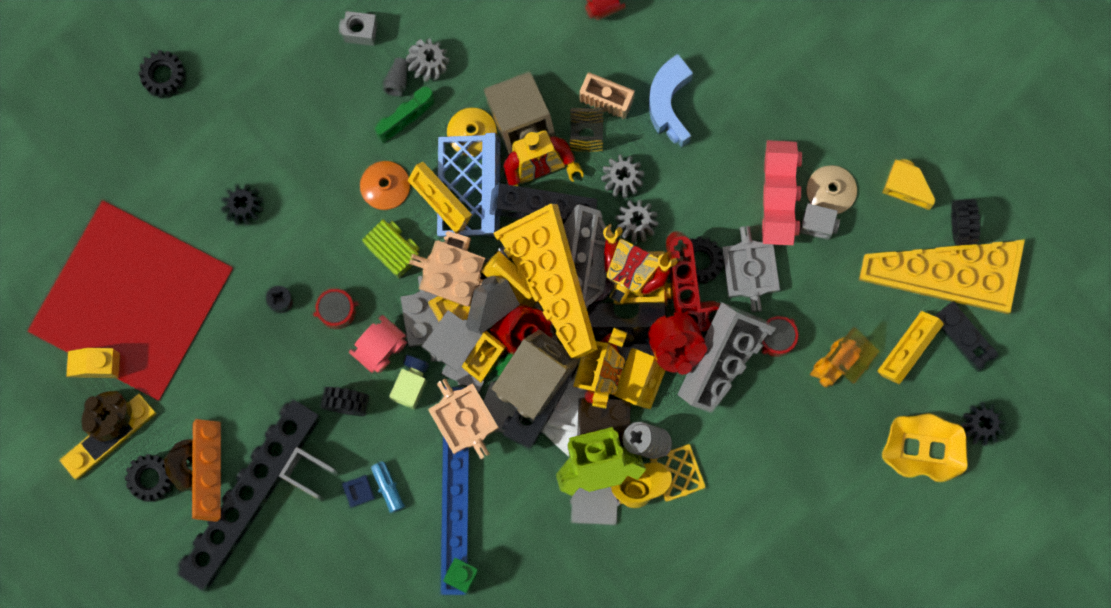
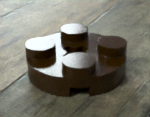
M117 391L103 392L96 397L91 396L84 403L85 409L82 414L81 424L82 430L95 440L100 442L112 440L120 434L118 431L122 426L127 427L132 414L131 405ZM109 412L110 415H107L106 419L103 420L104 415Z
M191 439L176 443L164 458L165 471L168 478L182 492L192 491V470L186 466V460L192 463L193 440Z

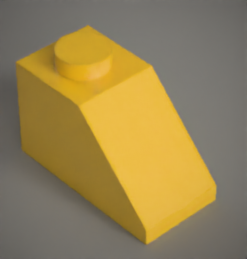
M906 159L895 160L882 193L930 210L934 205L935 198L920 168L915 167L913 162Z
M84 348L68 351L66 377L118 378L120 353L113 348Z

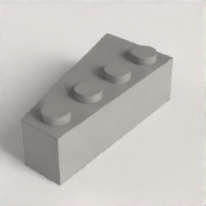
M721 302L704 338L707 352L702 360L686 375L677 395L691 406L712 413L732 387V380L736 375L742 374L746 368L745 363L753 353H758L763 346L761 342L768 334L771 335L776 327L760 317Z

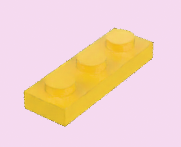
M424 162L417 164L408 182L456 234L463 231L472 214Z
M921 311L877 372L882 377L900 385L944 323L940 318Z

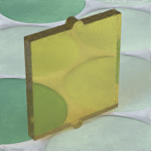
M853 327L846 337L839 341V346L829 357L828 361L846 379L855 384L862 373L869 369V364L879 353V350L857 328Z

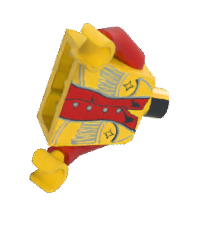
M544 130L538 133L530 132L526 134L525 138L515 141L512 144V152L504 162L508 185L519 186L518 183L522 184L561 169L565 165L568 166L567 173L572 182H574L572 176L574 172H580L582 178L584 176L581 166L578 163H574L575 157L568 143L559 137H550L548 132Z
M609 224L603 231V235L606 238L604 269L607 274L606 278L616 284L610 298L623 305L630 292L638 297H643L644 294H650L663 287L670 273V268L677 264V259L673 258L668 262L667 255L669 252L657 258L621 238L618 242L616 238L622 234V228L618 227L615 234L611 232V224Z
M616 328L613 329L612 333L603 337L600 342L596 341L598 350L581 357L573 384L575 388L588 390L585 393V399L594 407L606 409L609 394L617 392L625 360L618 353L617 346H623L627 332Z

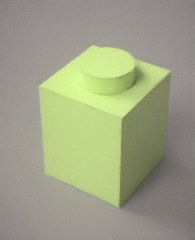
M409 368L408 371L401 369L389 396L390 399L415 410L427 384L426 379L422 377L423 373L413 368Z

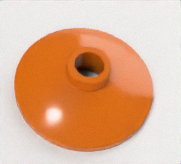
M391 161L376 162L363 173L360 181V191L364 200L373 208L391 210L400 206L406 200L410 191L409 177L406 171L397 163ZM386 179L389 181L386 187L380 186L381 180Z

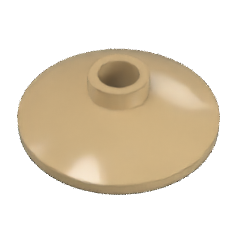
M830 165L819 168L811 175L807 183L806 192L811 204L837 210V214H841L853 205L857 195V185L853 176L847 170L839 166ZM830 184L836 185L837 191L831 192L828 186Z

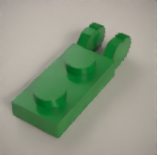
M423 86V88L418 89L414 93L412 100L403 102L398 106L395 113L389 117L382 118L374 128L379 140L385 144L423 115L435 102L433 91L429 87Z

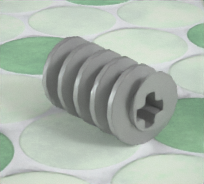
M635 422L629 425L623 434V445L630 453L656 459L667 456L671 450V437L663 428L643 422Z

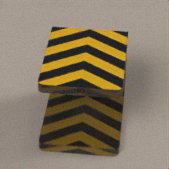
M571 108V151L603 152V109ZM583 129H590L593 131L594 137L579 136Z

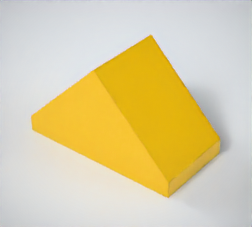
M485 331L461 367L481 383L498 364L500 358L506 354V346Z

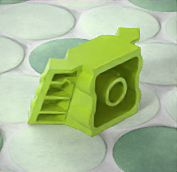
M611 427L570 437L567 444L570 457L556 473V478L560 491L573 496L579 488L592 492L621 485L627 476L638 480L645 472L646 467L640 455L630 453L624 446L620 445L619 435Z

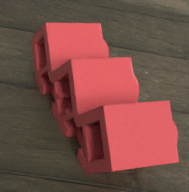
M766 141L765 183L763 189L764 218L762 220L763 244L794 245V236H799L800 221L795 220V202L800 201L801 186L796 184V169L802 165V152L798 151L797 142Z

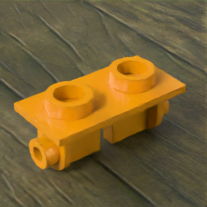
M844 337L838 339L832 344L831 351L815 363L814 370L809 375L819 378V383L825 388L829 385L832 386L843 374L837 366L841 364L847 369L859 356L858 352L860 349L853 344L855 341Z

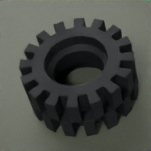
M158 50V54L154 52L149 53L151 57L147 58L145 56L143 58L145 63H140L139 65L141 71H138V75L141 78L139 79L141 84L154 97L157 95L158 98L163 99V96L171 98L172 93L177 95L179 93L178 89L184 88L183 81L186 82L187 79L184 65L170 51L164 53L162 50ZM167 66L171 69L172 75L167 82L159 83L154 80L153 75L158 67Z
M961 199L952 202L951 225L953 240L956 246L973 245L979 242L980 214H978L979 207H977L976 199Z
M697 236V239H690L694 253L699 251L705 252L710 258V265L703 270L696 269L698 285L699 283L704 285L708 284L709 281L715 280L716 276L720 274L724 255H722V249L717 246L718 243L716 241H710L709 237L703 239L702 236ZM683 264L678 267L681 275L688 271V265Z
M325 386L320 408L340 414L363 417L367 413L370 395L357 392L356 390Z
M146 454V456L141 455L137 457L138 460L136 461L133 460L131 467H127L126 472L128 474L125 476V481H127L126 487L131 491L130 493L137 499L145 502H158V499L166 498L165 495L167 493L170 494L172 491L170 488L174 484L166 474L164 459L156 455ZM147 469H155L159 473V482L153 488H145L141 484V475Z

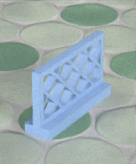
M485 133V135L438 137V178L444 185L445 183L448 185L447 188L449 190L452 189L460 197L459 201L461 203L464 201L472 209L470 212L472 214L471 218L477 214L482 219L481 230H471L466 225L465 228L467 230L459 232L458 234L495 237L493 233L500 229V216L489 214L491 191L500 183L501 138L496 133ZM473 142H482V152L474 158L467 149ZM445 143H456L461 149L450 159L445 154ZM465 152L473 161L462 171L454 162ZM477 164L482 169V176L474 183L466 174ZM453 165L460 174L450 184L445 179V171ZM465 177L472 186L462 196L454 186ZM477 189L482 194V201L474 208L466 198ZM481 207H482V215L478 212ZM437 213V236L446 237L447 231H444V220Z

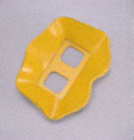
M931 413L917 416H899L891 424L888 440L882 451V458L897 473L904 477L911 478L918 475H926L936 482H945L963 474L967 470V436L961 425L946 421ZM906 438L919 441L918 455L913 456L904 453ZM931 442L943 443L945 445L943 459H934L929 456Z

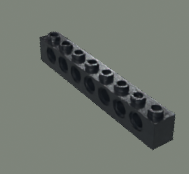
M294 399L290 403L286 402L279 412L280 419L276 425H270L265 433L266 440L262 446L258 445L250 456L252 461L248 467H243L236 477L237 484L233 490L228 489L221 500L223 502L221 518L217 522L207 521L209 526L204 533L200 532L193 541L192 546H194V549L190 555L186 554L178 564L180 570L177 575L204 592H208L282 479L279 475L295 448H303L322 419L318 414ZM291 422L296 423L297 431L292 435H286V425ZM275 444H281L283 447V451L278 457H272L271 448ZM263 465L267 466L268 475L263 479L257 478V469ZM247 487H252L254 496L252 499L244 501L242 498L243 490ZM232 509H238L239 519L236 522L230 523L228 521V513ZM217 531H223L225 539L221 544L216 545L213 541V536ZM203 553H208L210 555V562L207 566L201 567L199 557Z

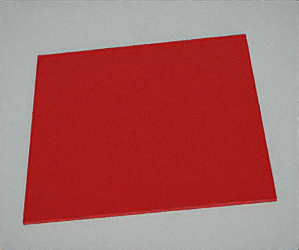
M102 200L27 332L67 353L68 351L84 348L115 349L120 353L119 375L116 379L159 401L232 272L233 267Z

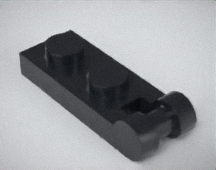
M954 301L935 315L944 323L941 330L977 372H981L985 368V364L990 360L994 361L999 357L995 348L985 340ZM978 347L983 352L979 357L973 353Z

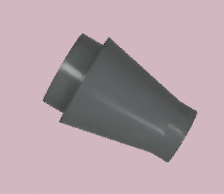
M395 58L392 67L383 80V91L386 94L400 97L406 91L409 62H406L405 59Z

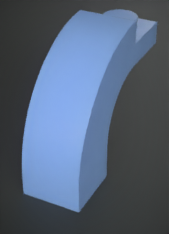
M677 54L660 68L652 82L649 97V113L658 134L667 128L668 131L666 133L669 139L674 144L678 142L682 148L690 142L691 135L674 114L671 107V99L680 88L692 81L693 73Z

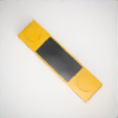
M141 394L136 395L129 401L132 409L130 422L127 427L122 426L118 431L120 434L116 438L100 442L88 435L59 460L75 480H79L157 414Z

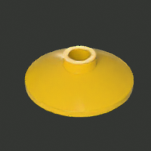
M465 108L458 111L451 118L447 127V137L485 135V133L497 134L493 118L486 111L479 108ZM469 126H474L476 128V131L474 133H468L467 128ZM473 142L467 151L473 157L478 156L482 152V142ZM450 143L455 151L458 152L461 149L456 143Z

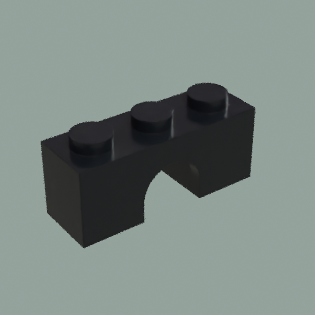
M591 303L588 306V316L595 341L600 342L603 337L612 333L613 329L616 328L627 332L624 344L649 343V329L657 319L665 316V303H639L638 314L630 319L618 317L614 312L613 303Z

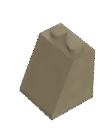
M530 71L483 89L508 155L512 152V144L525 138L526 134L530 132L538 133L544 130L548 132L550 137L556 136L550 113Z
M539 329L522 341L493 385L492 390L497 393L496 395L499 399L506 403L510 402L517 407L518 412L522 416L534 420L547 407L578 365L580 358H571L562 345Z

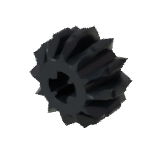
M236 184L235 192H232L231 189L226 190L230 196L229 198L222 197L221 201L226 205L221 208V211L227 214L226 219L229 222L234 220L236 226H240L243 220L246 226H250L249 219L253 218L255 221H258L259 218L256 212H264L263 207L260 206L264 199L258 196L259 191L257 188L251 190V186L245 184L242 190L240 185ZM242 201L243 203H246L247 206L246 208H243L241 206L239 207L238 204Z
M980 402L978 408L972 405L969 407L970 413L965 412L962 417L969 422H964L961 426L964 429L969 428V431L966 432L967 438L971 435L974 436L972 444L976 445L981 439V444L988 446L989 440L995 444L998 442L997 435H1004L1005 431L999 427L1006 425V421L998 419V417L1002 416V411L993 412L995 409L994 404H991L986 409L985 403ZM986 420L989 425L981 429L979 423Z

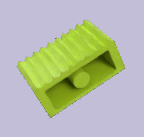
M382 219L362 239V242L400 279L413 266L409 264V260L412 259L410 258L411 255L420 256L417 252L420 248L410 238L405 241L399 235L402 232L401 229L393 221L388 224Z

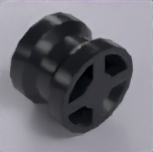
M279 285L271 287L267 291V305L275 313L284 314L292 308L294 303L293 296L287 288Z

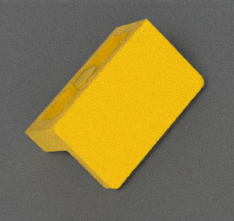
M500 251L482 266L481 272L487 278L497 276L507 279L519 303L526 297L529 300L533 297L517 273V267Z
M632 348L614 396L651 410L666 370L658 365L655 356Z

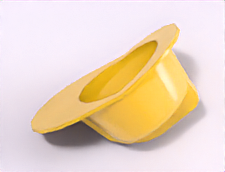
M646 463L644 464L646 470L638 480L627 476L621 485L612 486L611 492L619 499L620 504L630 508H641L651 499L667 492L672 483L671 472L662 464Z

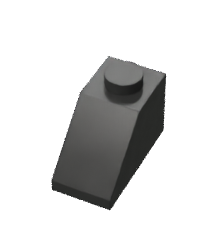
M490 276L484 279L481 283L482 285L474 290L466 323L468 330L482 334L520 305L507 279Z

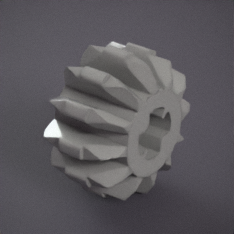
M431 38L427 39L425 43L421 39L418 40L408 50L410 54L407 55L406 62L411 63L408 71L415 70V78L422 75L424 82L428 81L430 77L434 81L437 80L440 74H444L447 70L446 66L449 63V58L445 57L447 49L440 50V42L434 45Z
M619 155L618 162L611 158L609 159L610 166L603 167V172L606 174L601 177L602 182H608L605 186L606 191L614 188V197H617L619 191H621L623 198H627L628 190L635 195L637 193L636 187H642L643 181L640 178L644 177V171L638 170L641 167L640 162L632 165L633 157L631 156L627 158V161H623V156ZM623 172L627 173V178L625 177L623 181L619 180V175H622Z
M638 200L637 206H634L632 201H628V209L623 206L619 208L622 215H617L615 220L621 224L616 229L618 227L622 228V231H624L623 239H627L629 235H632V243H636L637 236H640L641 241L645 242V233L649 236H654L655 232L652 228L658 227V222L653 220L657 217V212H649L652 207L651 204H647L643 208L642 200ZM634 217H638V220L642 219L640 226H636V223L632 224Z

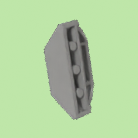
M579 204L576 205L563 226L587 309L604 292L607 274L604 269V249L606 238L603 235V231L606 226L601 219V211Z

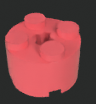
M384 315L378 318L382 321L380 324L375 325L373 323L356 341L354 345L357 347V350L350 349L349 354L371 373L375 371L381 373L391 362L388 360L389 356L392 353L398 354L408 343L404 340L406 335Z

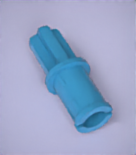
M383 461L374 464L371 470L380 488L378 492L382 493L389 512L394 513L403 509L405 505L397 491L396 486L398 484L393 481L386 463Z

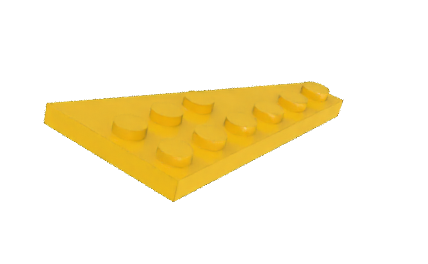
M551 203L494 232L493 234L496 239L500 240L505 247L504 252L507 257L511 258L515 263L517 273L534 300L542 306L544 316L554 325L557 330L556 335L570 357L578 359L598 350L558 204Z
M1025 239L1013 242H992V244L959 245L926 250L916 249L904 252L894 251L865 254L859 281L1009 314L1011 312Z

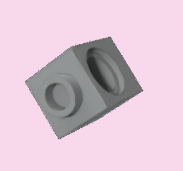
M346 11L345 19L340 20L339 34H342L346 43L374 46L378 25L376 15ZM357 24L364 26L360 32L351 31L353 26Z
M807 204L800 233L829 240L832 233L837 234L840 219L836 218L837 210Z

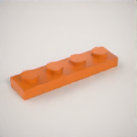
M195 419L193 422L192 519L217 522L221 518V422Z

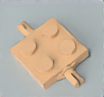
M437 240L427 259L412 254L410 257L412 259L409 260V264L423 268V278L419 290L463 306H469L474 290L482 285L483 279H480V271L485 258Z
M443 379L442 382L446 390L441 381L437 385L444 397L438 404L429 408L428 411L454 455L465 448L474 447L480 460L484 459L485 457L480 448L486 457L490 453L485 447L483 440L489 434L498 430L499 427L473 383L462 390L453 391L447 379Z

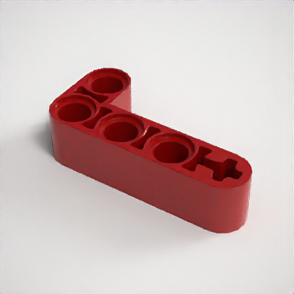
M674 231L666 239L667 252H669L668 262L673 258L677 259V264L670 268L675 313L694 314V320L700 332L708 331L713 321L708 319L711 311L719 309L720 303L716 301L700 302L692 242L685 233ZM679 240H682L684 243L681 244V253L684 256H680L679 251L675 247L678 245ZM680 265H688V271L685 274H677V269ZM683 290H692L691 296L689 298H680V294Z

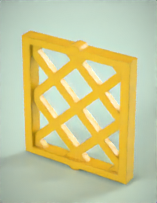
M690 444L670 450L667 454L669 459L666 465L663 466L667 467L675 476L667 493L663 494L665 502L682 496L686 497L688 494L706 488ZM681 450L686 451L683 459L674 456V453ZM688 454H690L693 464L685 461ZM650 458L651 463H659L657 462L658 458ZM672 459L681 462L677 471L668 467ZM683 464L692 468L689 476L680 473ZM695 470L699 478V481L692 478V475ZM678 476L687 479L683 488L675 484ZM690 481L698 484V487L689 491L686 489ZM673 487L681 490V494L673 497L670 496Z

